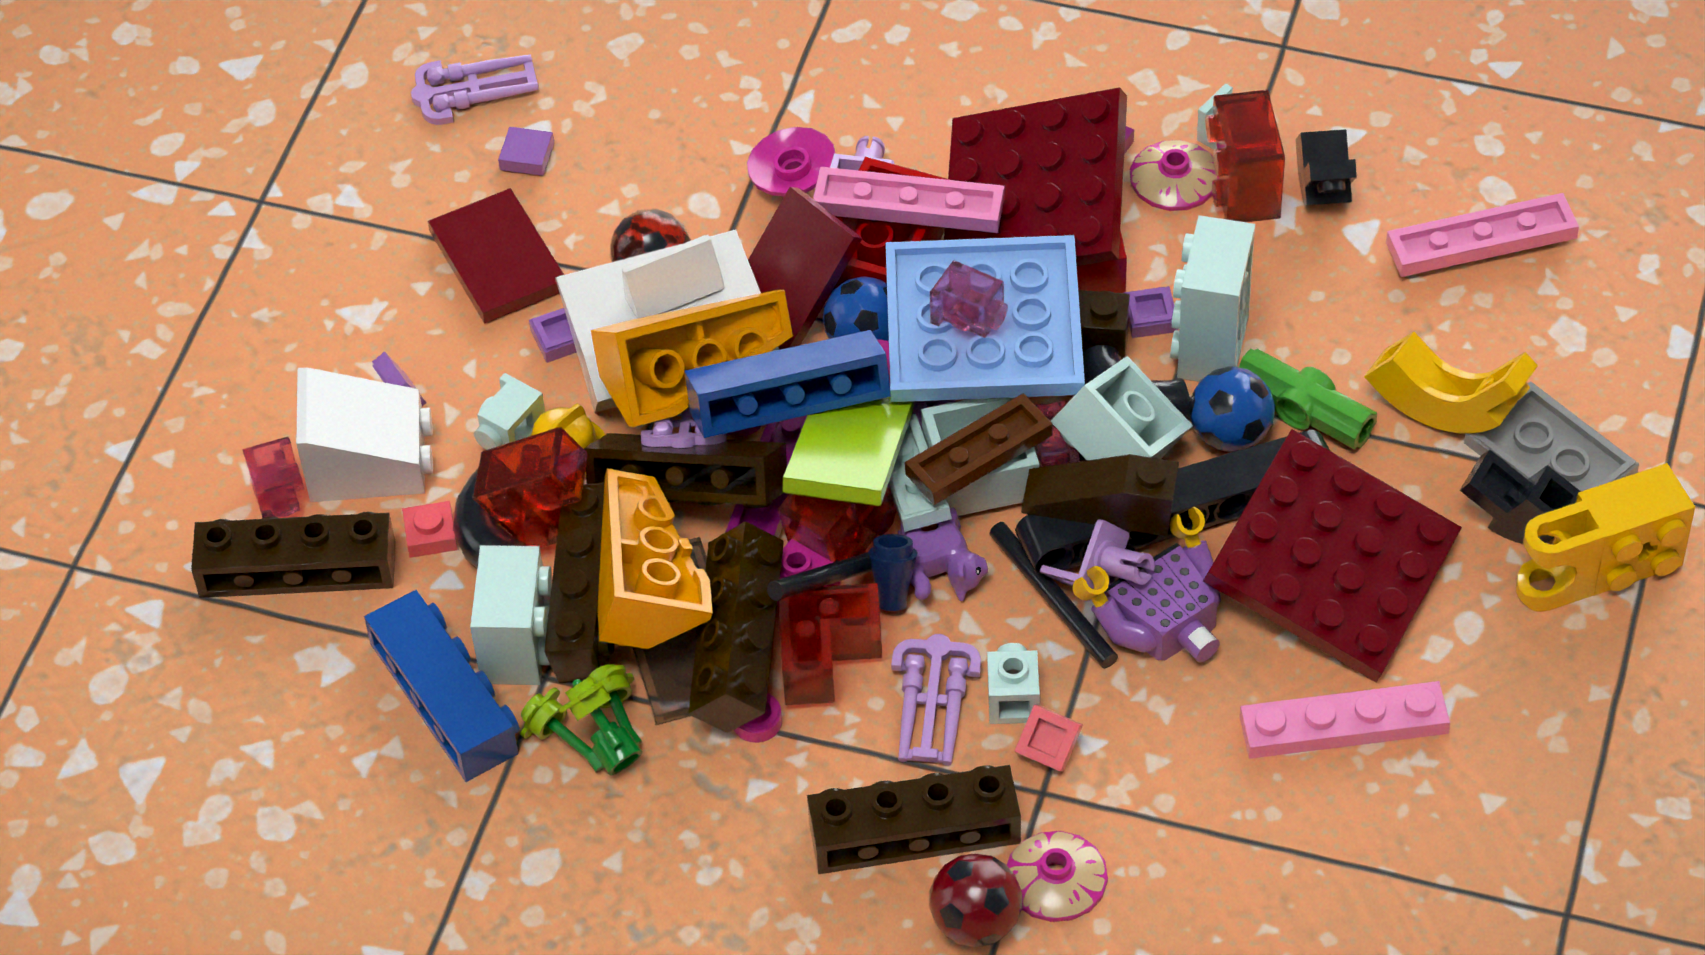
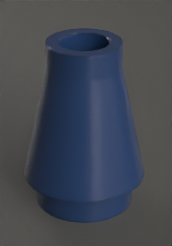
M899 534L878 536L873 540V547L868 551L878 596L877 605L880 609L886 611L903 610L907 607V595L918 552L913 548V540L907 536Z

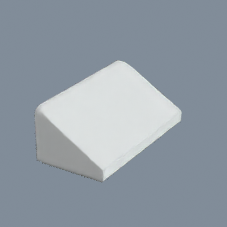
M704 235L621 268L625 299L636 318L667 312L724 288L723 278L709 235Z

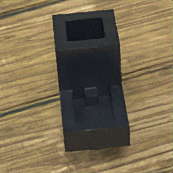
M1347 130L1301 132L1295 141L1298 176L1304 205L1352 202L1351 183L1357 178L1356 160L1349 159Z
M1490 449L1479 457L1459 490L1493 517L1488 526L1490 530L1508 540L1523 544L1526 525L1531 519L1576 503L1577 494L1581 492L1549 465L1527 479ZM1542 535L1538 538L1546 543L1554 537Z

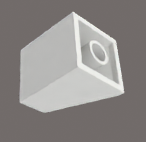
M308 367L298 368L296 445L310 502L425 493V474H433V457L431 445H424V437L433 435L431 409L422 408L419 389Z

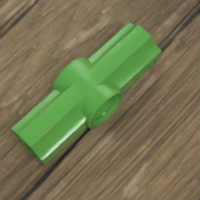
M1250 349L1241 359L1239 368L1250 370L1266 383L1273 396L1275 411L1290 427L1305 430L1312 426L1353 449L1356 447L1361 448L1369 439L1377 422V412L1336 391L1333 381L1321 370L1314 367H1305L1298 371L1259 349Z

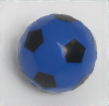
M863 276L846 280L835 288L824 307L823 325L828 339L871 330L877 340L889 341L887 283L880 279Z
M1233 366L1216 369L1201 379L1192 393L1189 406V415L1194 431L1206 444L1215 449L1228 452H1236L1252 447L1264 439L1273 424L1275 412L1273 396L1266 383L1250 370Z

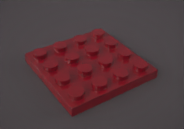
M1118 87L952 118L948 179L1004 186V203L998 233L944 227V240L1074 235L1076 266L1118 260L1127 95Z
M1291 429L1203 582L1372 681L1377 682L1462 527Z

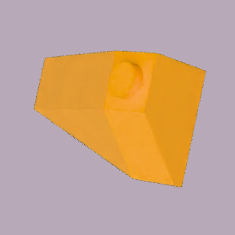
M781 289L632 319L591 330L599 377L629 427H636L674 417L689 407L685 370L771 352L793 337L785 290Z
M608 468L605 474L598 592L599 641L614 643L619 646L650 649L710 621L713 613L710 579L704 569L696 568L691 558L693 548L688 538H680L672 523L675 514L653 476Z

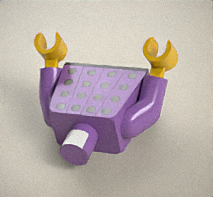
M1192 507L1188 510L1189 518L1193 524L1192 530L1184 528L1179 514L1171 518L1169 524L1170 531L1177 538L1185 540V547L1182 548L1178 543H1175L1154 556V571L1137 567L1139 572L1152 575L1146 584L1140 585L1133 581L1119 578L1109 585V576L1104 569L1098 566H1093L1086 570L1087 576L1094 584V589L1088 586L1083 577L1074 581V595L1081 600H1091L1093 602L1092 612L1110 640L1116 645L1143 653L1147 652L1157 660H1167L1185 648L1198 662L1208 660L1219 648L1220 642L1211 631L1216 626L1217 607L1221 602L1220 591L1203 582L1213 564V559L1207 542L1200 541L1198 535L1205 524L1204 515L1198 508Z

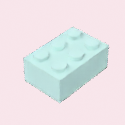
M1198 215L1194 234H1185L1181 260L1182 262H1187V264H1184L1183 270L1177 269L1173 288V297L1181 299L1176 300L1174 305L1172 328L1179 329V331H1174L1170 358L1178 359L1177 378L1199 382L1216 369L1229 366L1238 367L1249 318L1255 224Z

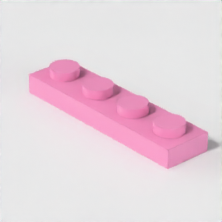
M820 167L813 199L834 216L998 233L1004 203V186Z
M1560 193L1387 231L1386 244L1400 276L1404 277L1577 239L1579 225L1564 194Z
M1439 681L1240 706V721L1249 759L1443 735L1449 733L1450 720Z

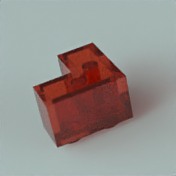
M1268 89L1215 95L1213 98V115H1206L1205 117L1208 142H1216L1217 149H1214L1213 152L1215 173L1219 177L1217 180H1212L1214 206L1223 208L1226 220L1254 222L1280 219L1285 154Z
M562 427L482 451L473 499L513 537L522 541L525 546H540V548L555 544L557 543L560 508L581 501L588 453Z
M888 487L881 506L789 494L777 509L788 542L794 539L832 562L866 553V549L878 535H884L890 529L897 512L891 490Z
M878 583L823 586L779 600L785 705L835 702L833 661L882 658Z

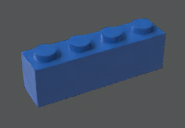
M871 330L684 371L690 414L704 438L891 397L886 352Z
M414 590L364 616L371 646L465 782L518 755L515 733L519 732L520 728L513 712L507 705L499 707L493 698L495 697V692L488 677L482 670L477 673L474 672L469 665L471 659L464 643L458 636L450 638L445 631L447 629L445 619L435 603L427 605L418 591Z

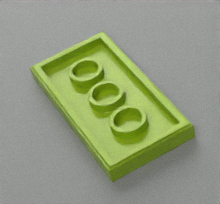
M891 397L807 415L783 476V492L786 494L881 506L913 413L914 401L891 402Z

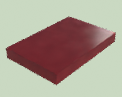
M789 187L748 259L761 293L780 289L785 290L793 337L779 345V350L802 344L863 239L800 188Z
M511 188L428 220L431 235L484 324L559 294L556 277L562 276L564 273Z

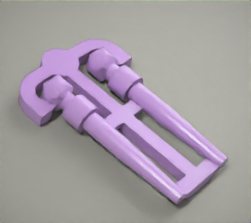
M531 54L461 65L459 62L448 64V68L442 69L440 60L423 64L416 70V86L411 91V97L414 105L421 107L423 118L427 122L434 125H443L454 122L451 107H456L457 110L469 108L470 104L539 90ZM524 64L525 71L477 79L476 74ZM468 76L469 80L465 82L443 85L433 88L431 87L432 85L443 84L444 81L447 79H450L451 82L464 80L463 77ZM426 77L428 78L430 85L425 84ZM432 103L436 112L432 111L430 108V105Z
M690 407L677 415L681 416V420H672V417L655 421L653 430L641 431V444L647 447L689 448L696 445L719 444L727 440V433L704 438L694 419H692ZM692 426H696V434L690 432ZM673 427H680L679 433L672 434Z
M934 634L927 640H904L895 647L891 663L892 670H906L907 672L903 675L902 682L904 700L898 760L900 762H907V760L935 762L949 766L952 763L961 698L965 696L967 681L965 677L966 675L980 677V654L974 646L967 643L951 642L947 636L942 634ZM908 653H926L931 659L927 693H921L923 676L921 674L925 667L924 658L922 655ZM950 655L968 658L971 662L969 668L965 658L950 659L948 665L950 677L947 678L946 695L938 694L942 661ZM926 704L921 747L909 749L916 705ZM937 705L947 706L943 752L932 748Z

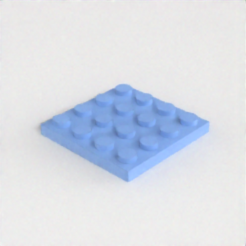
M1074 235L886 242L891 402L1013 398L1022 393L1027 397L1076 395L1085 385Z

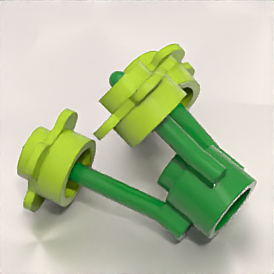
M608 664L592 671L585 680L576 679L573 681V687L565 692L570 700L565 705L557 701L560 695V691L557 688L550 689L545 697L540 693L536 694L526 703L521 712L522 720L525 723L520 735L526 739L535 734L539 739L543 740L555 732L584 756L595 772L603 768L606 769L609 775L623 771L633 764L643 752L638 746L642 740L632 728L622 705V702L632 694L630 684L634 681L633 674L625 673L624 665ZM611 707L619 726L616 722H609L600 708ZM567 709L571 710L577 721L589 713L600 728L591 737V741L594 744L593 748L589 747L562 724L567 714Z

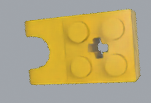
M1668 463L1578 492L1576 503L1531 519L1525 528L1523 544L1532 559L1522 564L1516 581V593L1521 602L1533 611H1550L1610 590L1621 591L1636 581L1654 575L1664 576L1683 566L1695 505ZM1549 535L1555 537L1552 544H1547L1538 537ZM1553 577L1555 581L1554 586L1547 591L1537 590L1530 585L1534 581H1541Z

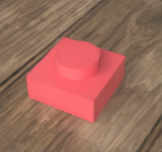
M450 501L402 508L410 558L458 550L456 536L453 531L454 521Z
M1035 704L1015 748V752L1062 772L1067 765L1083 724Z

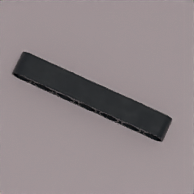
M1308 430L1300 432V434L1330 450L1323 436L1318 431ZM1286 437L1178 468L1171 518L1179 514L1182 525L1187 530H1192L1193 527L1192 520L1188 514V510L1192 507L1198 508L1203 513L1205 518L1203 529L1240 518ZM1028 514L1018 522L1015 531L1034 571L1045 575L1040 573L1042 565L1060 570H1067L1082 565L1095 525ZM1170 526L1168 536L1125 530L1129 533L1125 549H1137L1176 536L1170 531Z

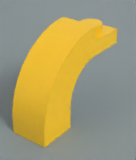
M1414 331L1387 347L1364 375V378L1390 404L1418 422L1448 432L1479 433L1500 426L1517 401L1530 389L1527 381L1538 365L1524 352L1490 372H1465L1452 367L1440 359Z

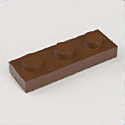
M1022 393L905 462V474L933 505H936L1053 436V424Z

